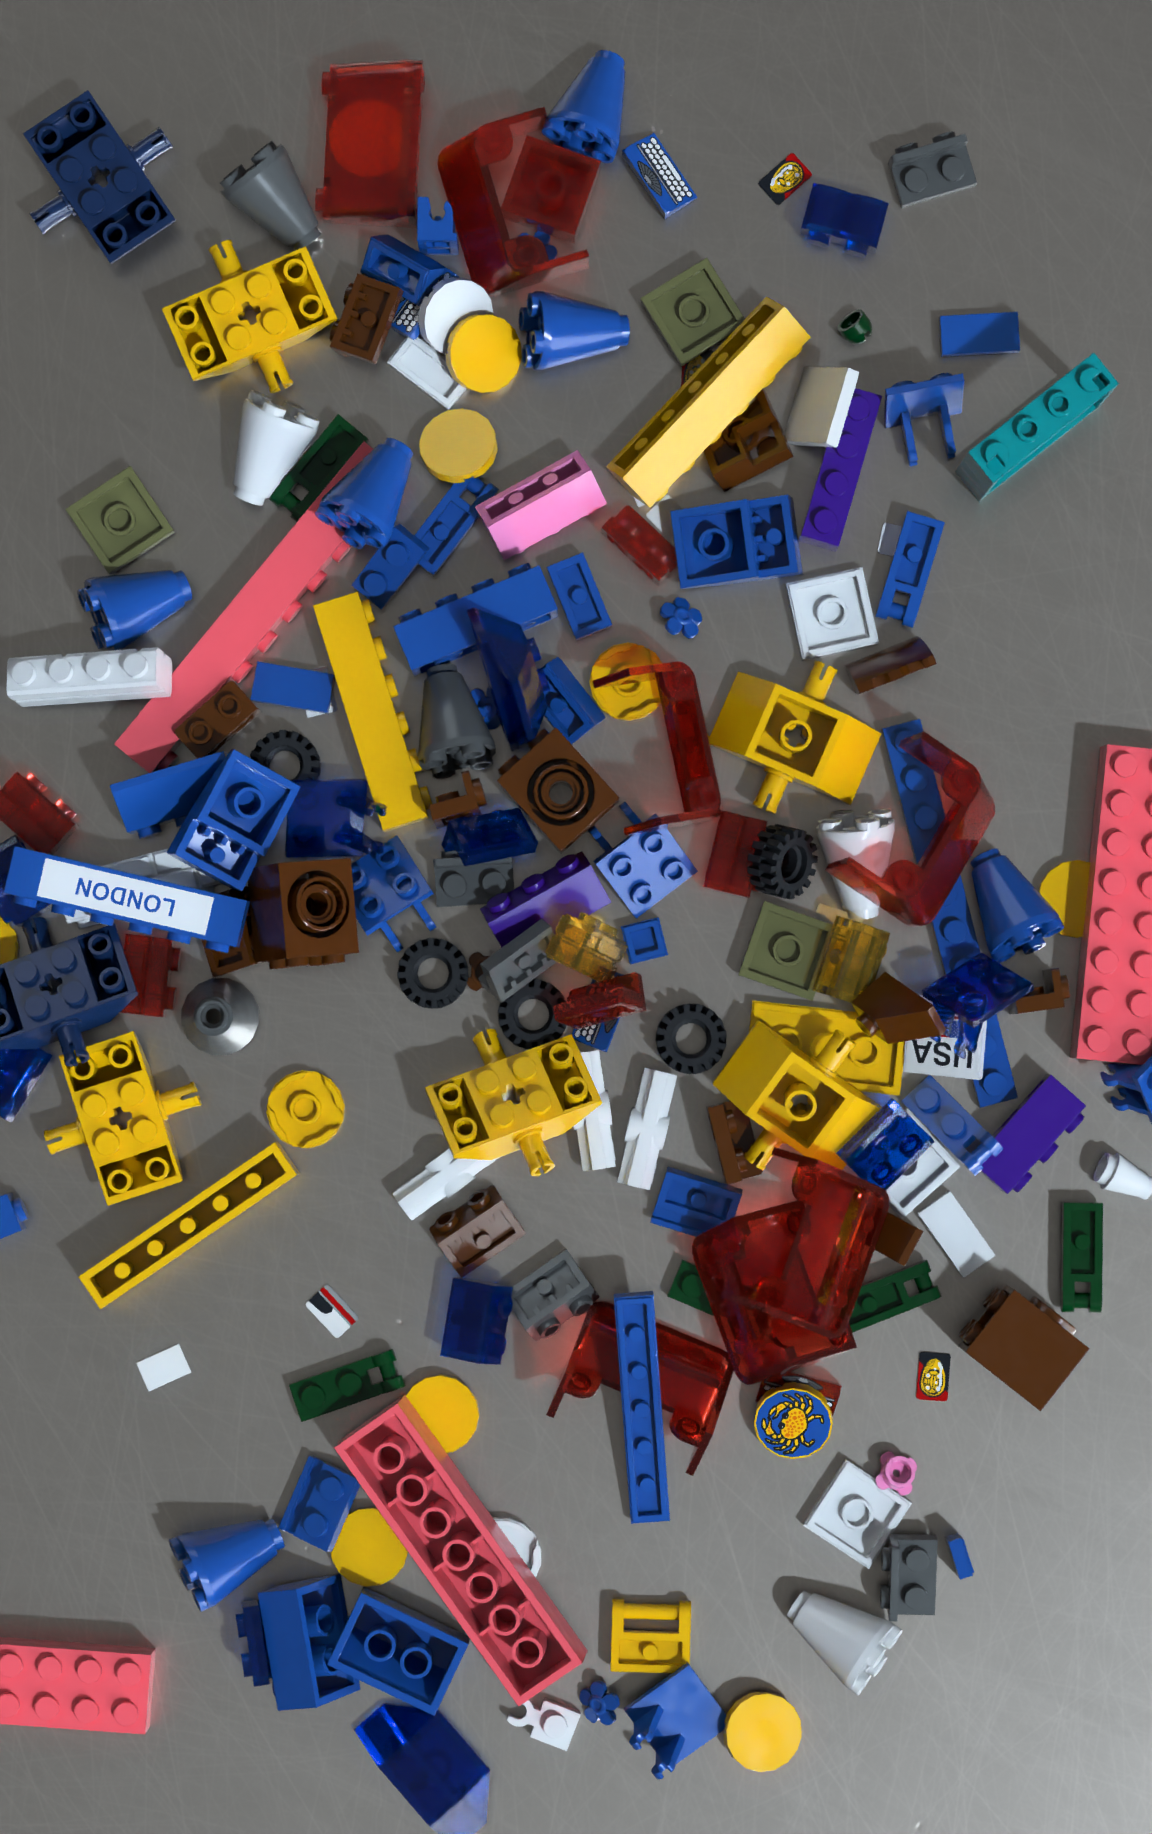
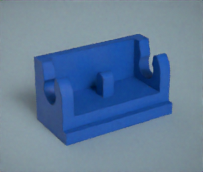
M417 197V242L419 252L424 255H459L453 209L448 201L444 204L445 216L443 219L440 216H436L433 220L429 198Z

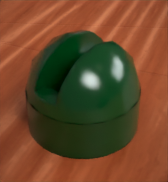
M861 309L846 315L837 328L841 335L852 344L864 343L866 341L864 335L869 337L872 334L870 319Z

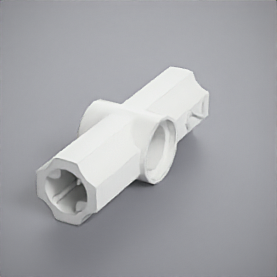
M599 1050L580 1052L602 1100L600 1106L573 1126L574 1131L577 1130L582 1170L590 1171L616 1167L614 1144L610 1125H613L608 1090L604 1088Z
M644 1068L638 1089L636 1106L631 1109L624 1141L627 1143L617 1180L618 1183L650 1190L657 1166L659 1150H663L670 1116H668L677 1075Z
M449 1148L424 1166L425 1170L400 1186L393 1193V1196L409 1218L414 1220L445 1196L449 1198L476 1178L475 1174L499 1158L493 1160L454 1158Z

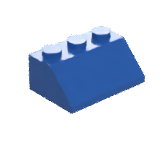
M225 751L111 784V792L127 833H138L139 839L161 833V825L175 822L177 828L181 827L197 798L227 756V753Z
M340 1573L282 1584L258 1593L259 1614L263 1622L266 1654L269 1657L273 1680L272 1690L276 1698L278 1711L317 1708L360 1690L358 1679L327 1665L348 1620Z
M363 1586L327 1665L435 1716L469 1645L470 1638Z

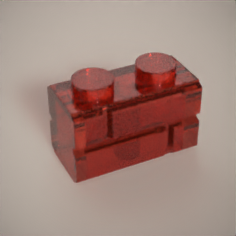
M16 772L0 790V820L34 851L54 855L79 827L72 820L77 813L60 798L55 803L44 794L48 787L33 773L30 772L25 777L22 773Z
M721 811L704 879V889L749 899L751 891L759 892L755 889L756 885H752L749 880L753 875L748 874L747 867L751 866L753 862L748 861V854L754 855L755 849L751 845L753 841H760L757 835L760 831L766 832L768 821Z
M126 934L124 952L138 995L121 1013L166 1018L167 1010L174 1011L177 988L170 987L172 971L178 972L180 968L181 948H175V941L166 938Z

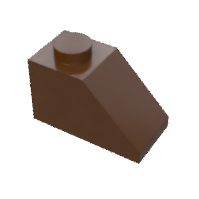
M884 972L851 1002L859 1016L856 1019V1023L860 1029L869 1037L876 1035L887 1044L941 1036L946 1031L934 1005L887 972Z
M875 1206L872 1212L866 1209L855 1229L860 1232L858 1241L903 1266L906 1265L924 1232L878 1206Z

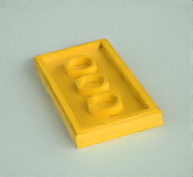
M752 1000L749 1032L759 1020L809 1056L817 1057L837 1029L844 1033L843 1036L845 1038L848 1036L856 1043V1046L851 1049L837 1068L838 1076L859 1091L900 1096L905 1041L887 1044L876 1035L869 1037L857 1025L856 1019L859 1016L853 1011Z

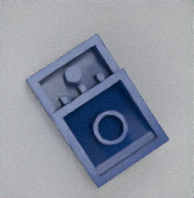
M788 494L670 511L681 589L803 575L793 497Z
M231 749L197 798L171 843L167 854L233 890L243 891L260 856L265 857L301 786L235 749Z

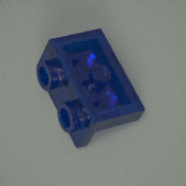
M520 808L495 810L488 814L472 817H460L449 821L441 845L445 852L456 850L464 866L535 853L538 840Z

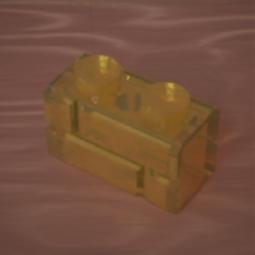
M580 912L578 918L569 914L562 915L555 930L557 936H552L545 954L548 958L606 985L611 984L618 969L616 963L621 962L628 946L625 944L626 942L616 938L618 929L586 913Z
M836 915L831 930L832 933L828 939L812 990L851 1003L875 981L882 958L887 951L890 933Z

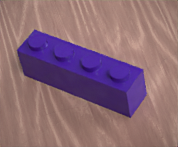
M855 388L837 448H825L799 537L800 542L834 552L837 551L881 403V395Z

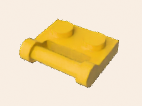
M612 1599L610 1671L673 1673L687 1662L690 1664L691 1601H679V1604L624 1603V1599ZM624 1619L678 1620V1632L624 1630Z

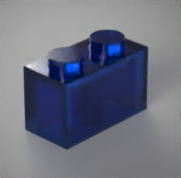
M453 1278L440 1356L477 1364L501 1365L502 1355L506 1349L505 1334L508 1317L513 1307L511 1298L513 1287L477 1279Z

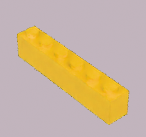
M765 297L612 459L606 468L633 497L651 507L667 494L669 487L682 473L687 472L693 467L698 456L709 445L715 443L720 438L722 431L731 421L748 408L749 402L763 388L773 382L780 369L801 352L803 345L811 338L810 335L785 306Z
M354 592L313 605L382 830L387 832L429 819L427 810L430 809L429 805L433 803L427 785L419 787L415 772L421 771L422 768L419 765L416 749H407L403 735L409 734L410 729L404 711L396 713L392 698L399 696L392 673L384 675L380 660L387 659L381 637L373 638L369 623L376 621L369 599L361 601L359 593Z
M276 1141L81 1274L79 1279L101 1310L300 1174V1172L281 1144Z

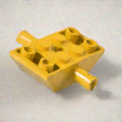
M232 240L222 241L221 244L226 253V258H223L217 244L208 249L222 281L215 286L162 308V311L193 382L231 373L258 362L269 386L270 393L279 392L281 389L275 375H279L284 389L293 385V380L288 374L280 352L307 340L337 320V316L306 246L252 270L244 271L233 247ZM248 310L261 312L256 315L257 322L250 325L248 320L241 321Z
M814 660L812 670L802 692H794L776 683L738 671L707 741L709 745L764 768L763 771L766 772V776L752 805L762 809L768 794H770L771 798L765 811L776 814V809L788 782L792 783L793 781L851 805L882 734L857 719L827 706L823 702L838 670L828 665L822 680H820L819 676L825 663ZM796 727L802 730L800 736L805 739V744L798 743L793 747L788 744L789 738L785 736V731L792 732Z
M758 1020L712 1082L746 1116L764 1128L750 1149L745 1152L744 1157L751 1164L755 1161L757 1163L755 1166L764 1170L773 1155L784 1143L809 1160L841 1173L886 1112V1109L840 1078L836 1072L851 1049L856 1046V1043L847 1036L845 1038L843 1036L844 1033L836 1029L819 1055L811 1057ZM801 1094L806 1095L807 1105L799 1103L796 1107L793 1106L792 1097Z
M486 1029L488 1035L486 1039L483 1031L476 1034L472 1039L485 1066L425 1087V1092L454 1158L493 1160L521 1149L531 1176H540L539 1168L542 1167L545 1174L555 1166L543 1141L567 1132L600 1106L602 1100L572 1034L506 1057L496 1030Z
M135 1031L86 1046L90 1058L83 1064L74 1050L78 1066H66L63 1054L59 1055L78 1116L76 1117L77 1121L50 1130H44L45 1141L62 1137V1140L47 1145L51 1155L83 1143L86 1147L88 1146L107 1206L182 1182V1172L175 1141L168 1123V1115L202 1105L199 1095L183 1100V1096L198 1091L194 1081L161 1093L157 1089L151 1068ZM121 1107L123 1112H130L132 1114V1119L127 1121L128 1128L123 1129L121 1124H116L114 1121V1117L118 1115L117 1109Z

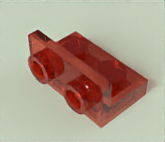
M625 506L615 518L612 516L601 527V533L657 586L676 568L675 547L631 506Z
M633 972L572 989L569 992V997H567V1002L553 1005L555 1021L575 1029H581L646 1011L641 974Z

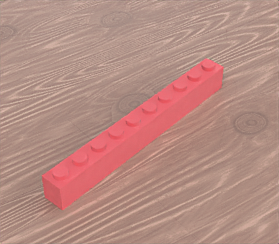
M363 441L172 673L171 697L151 698L114 743L115 746L148 773L171 767L178 758V755L174 752L182 743L176 736L175 729L229 681L234 680L240 683L253 667L249 663L251 658L258 650L262 653L268 650L278 636L274 631L283 620L289 623L297 615L303 606L298 601L307 590L314 593L326 579L327 574L323 571L334 559L337 563L340 562L352 546L342 539L344 533L335 526L327 525L319 520L315 512L324 495L373 450L366 442Z

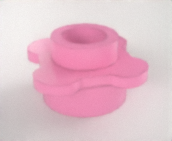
M892 1452L883 1453L879 1459L881 1463L880 1474L875 1477L876 1486L881 1490L887 1488L896 1490L901 1496L908 1495L913 1488L911 1483L915 1478V1471L917 1470L916 1462L910 1457H895ZM894 1470H897L899 1472L898 1477H895L893 1475Z

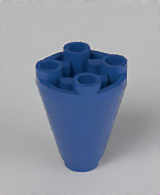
M607 50L597 51L595 56L588 60L548 114L542 128V134L561 148L559 153L563 158L573 162H579L582 158L598 160L603 163H612L614 161L620 142L626 73L624 70L625 61L618 54Z
M534 291L528 294L527 307H521L519 310L520 331H526V344L522 348V364L524 368L544 370L617 350L619 346H627L629 342L630 324L628 316L619 315L617 311L545 291Z
M386 438L383 444H378L324 495L315 512L316 517L325 524L335 526L344 533L342 539L352 547L362 549L367 544L378 549H384L391 539L411 469L412 450L396 439Z
M172 570L92 577L85 580L84 588L77 590L78 599L84 612L90 611L95 626L90 629L97 648L105 647L108 651L123 650L183 608L185 602L192 600L191 588L182 570L175 573Z
M998 849L988 850L970 862L973 868L971 874L986 943L995 964L1010 959L1020 950H1023L1025 955L1038 951L1046 945L1043 938L1055 935L1064 929L1058 913L1006 855H1001Z
M259 1519L187 1532L168 1540L176 1560H182L183 1567L178 1569L180 1577L187 1591L191 1590L200 1612L218 1604L277 1556L278 1550L285 1547L281 1533L273 1519L265 1522Z

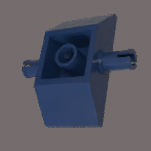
M87 90L23 133L59 187L57 191L59 195L34 212L29 213L43 235L70 215L78 216L110 264H113L176 221L143 172L146 170L144 167L146 164L173 148L160 127H157L155 131L134 145L130 146L129 143L125 145L91 93ZM108 175L106 177L108 184L105 187H101L98 183L94 184L98 176Z
M36 917L33 920L37 933L35 928L32 927L30 920H27L22 925L31 954L0 965V1049H37L59 1041L65 1065L69 1067L78 1066L74 1050L77 1057H80L82 1064L90 1058L81 1032L110 1022L138 995L137 988L115 923H113V926L108 925L53 945L46 919Z

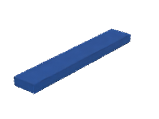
M653 1291L614 1294L631 1524L670 1521Z

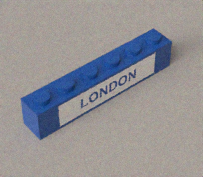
M16 846L14 847L4 893L14 895L12 903L36 908L37 901L52 904L51 912L74 917L75 911L80 910L91 913L89 921L113 926L114 919L130 922L128 930L148 935L152 934L153 928L168 931L166 939L190 944L191 937L207 940L205 948L224 953L229 952L230 946L239 948L250 901Z

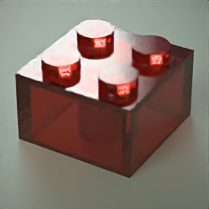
M527 135L501 206V218L575 244L601 171V161Z

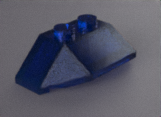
M471 608L467 610V614L504 736L511 752H514L536 738L548 708L543 692L550 690L543 668L537 669L535 665L536 661L541 660V656L534 637L527 639L521 625L477 608Z
M383 1703L354 1728V1731L379 1769L436 1833L475 1834L487 1824L490 1768L439 1709L435 1716L414 1706Z

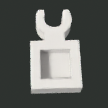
M544 1698L540 1708L534 1706L531 1699L523 1703L527 1711L521 1717L508 1714L507 1721L514 1726L521 1727L527 1724L533 1726L530 1733L531 1738L567 1751L581 1712Z

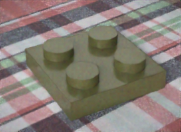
M708 258L703 259L640 298L642 305L681 367L726 340L745 319Z
M131 466L65 509L109 575L114 574L175 533Z
M764 901L738 975L813 1001L838 926Z

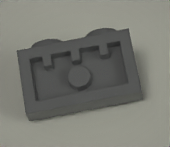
M953 131L946 132L932 138V144L918 147L917 143H910L895 149L896 154L890 157L888 166L901 208L976 186V177L966 147L968 142L966 134L955 136Z
M503 847L480 849V856L465 857L464 850L441 851V859H433L437 907L487 904L495 895L508 893L514 889L512 854L504 855Z
M541 919L480 963L484 973L479 977L481 986L502 1003L561 960L563 956L552 927Z
M567 1249L502 1293L525 1330L535 1341L553 1336L559 1331L561 1324L573 1316H580L586 1313L593 1306V1302L600 1297Z
M889 1534V1547H882L881 1569L882 1571H888V1584L880 1586V1608L887 1609L889 1621L897 1622L898 1615H935L937 1535Z

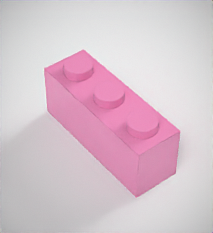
M576 450L478 504L475 508L491 540L502 558L506 560L515 554L523 552L526 548L549 535L556 534L562 528L580 518L592 514L598 508L606 505L607 502L591 469L579 451Z

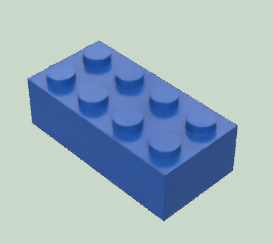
M529 563L520 565L508 571L509 576L503 581L495 583L493 578L484 580L471 587L472 594L460 599L456 593L436 601V609L422 614L420 609H416L398 617L400 624L393 627L414 677L425 673L433 666L447 664L557 618L558 608L540 565L531 568Z

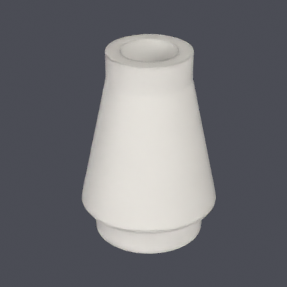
M1105 1153L1098 1162L1094 1172V1181L1100 1183L1101 1189L1136 1196L1147 1200L1151 1195L1152 1177L1146 1175L1119 1153L1114 1155Z

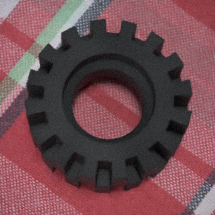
M287 730L270 732L266 734L265 738L260 739L256 743L255 749L250 754L251 759L270 769L271 759L278 752L290 751L296 754L300 761V770L297 776L290 781L301 786L294 801L302 796L305 797L316 786L318 776L321 773V761L316 748L306 737L298 732Z
M780 824L767 826L766 832L760 831L757 835L760 841H753L751 845L755 849L754 855L748 854V861L753 863L747 867V872L753 875L749 880L752 885H756L755 889L783 899H794L795 895L800 896L803 894L802 886L808 888L811 884L808 876H814L816 872L815 869H812V863H818V856L812 855L817 850L816 844L811 843L813 837L806 834L807 832L804 830Z
M427 938L415 942L411 947L407 948L398 964L397 976L402 992L411 1002L424 1008H442L455 1002L463 994L468 982V965L464 955L455 945L443 939ZM429 958H438L448 967V979L443 986L437 989H429L423 986L418 978L419 966Z
M533 979L505 1001L500 1002L498 1008V1021L503 1034L513 1044L524 1049H532L559 1039L568 1023V1007L562 993L552 984L538 979ZM538 999L548 1008V1021L538 1030L526 1029L519 1022L518 1010L526 1000Z
M689 1003L677 1006L665 1014L657 1028L656 1045L658 1053L669 1067L685 1074H698L711 1069L722 1058L726 1048L727 1034L722 1020L714 1011L700 1004ZM688 1023L701 1026L706 1033L705 1047L696 1054H686L676 1044L677 1031Z

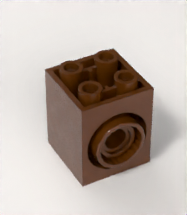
M556 727L550 733L544 728L527 743L530 749L527 754L521 759L516 755L512 756L498 769L501 777L497 780V783L555 849L562 854L619 803L620 798ZM557 785L569 787L573 794L572 798L565 804L553 802L549 796L553 787Z
M351 858L283 862L259 866L253 869L248 879L255 963L269 962V969L320 966L344 963L345 955L359 953Z
M1005 1285L1002 1290L996 1287L984 1301L983 1306L986 1308V1311L979 1320L976 1321L972 1318L959 1333L958 1337L962 1341L958 1347L1041 1411L1090 1348L1073 1336L1077 1330L1073 1325L1037 1297L1033 1296L1030 1300H1027L1008 1285Z

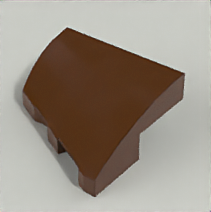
M764 389L754 397L755 400L741 415L735 417L722 431L720 438L704 450L711 473L724 492L794 457Z
M916 636L844 666L855 693L861 694L937 663L926 643Z

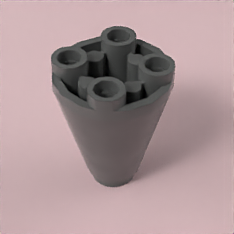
M270 141L251 158L254 164L247 170L241 164L223 178L224 180L220 182L224 188L221 193L229 202L287 247L292 246L296 251L308 246L322 233L316 227L318 221L287 150L282 144L276 146L273 141Z
M441 664L429 668L426 671L427 678L424 680L418 749L420 767L425 770H431L433 778L437 779L451 777L455 775V770L470 767L472 770H482L493 765L492 756L496 754L494 740L462 674L457 671V666L454 664Z
M211 978L199 983L187 995L181 1009V1025L187 1039L197 1049L211 1055H230L243 1049L253 1039L259 1025V1007L253 994L243 984L229 978ZM210 1009H217L221 1013V1019L216 1024H211L206 1019V1013Z

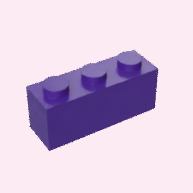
M581 851L577 854L562 857L554 867L542 874L538 873L527 877L521 883V886L512 891L495 895L480 910L502 948L541 919L552 927L555 935L610 904L611 900L588 859Z
M1046 1074L994 1132L992 1136L1004 1149L996 1157L991 1155L982 1164L984 1168L980 1172L1002 1192L1009 1194L1013 1189L1018 1193L1032 1178L1033 1175L1028 1171L1038 1160L1045 1163L1059 1146L1055 1141L1064 1130L1070 1134L1082 1122L1085 1116L1080 1112L1086 1105L1051 1074Z

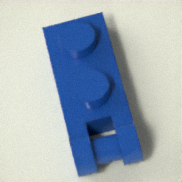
M474 476L464 479L465 482L454 483L415 534L419 540L430 548L418 565L433 577L480 517L475 506L497 495L500 489L492 483L487 485L479 478L474 479ZM466 489L477 496L472 505L460 498Z
M906 512L875 617L887 620V617L901 620V625L913 628L945 522L913 512ZM895 591L910 595L907 606L892 602Z
M928 1075L902 1100V1103L974 1176L984 1168L982 1164L991 1155L996 1157L1004 1149L931 1075ZM977 1139L981 1144L971 1153L968 1152L966 1148Z

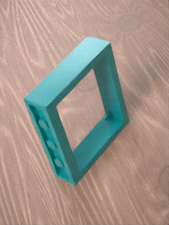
M1092 353L971 449L956 469V474L980 502L1101 406L1119 383L1097 355Z

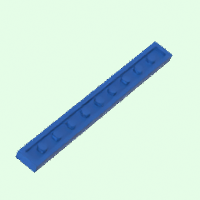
M917 719L882 728L884 743L950 997L988 1001L983 1078L981 1080L972 1079L978 1106L981 1108L1018 1098L921 720Z

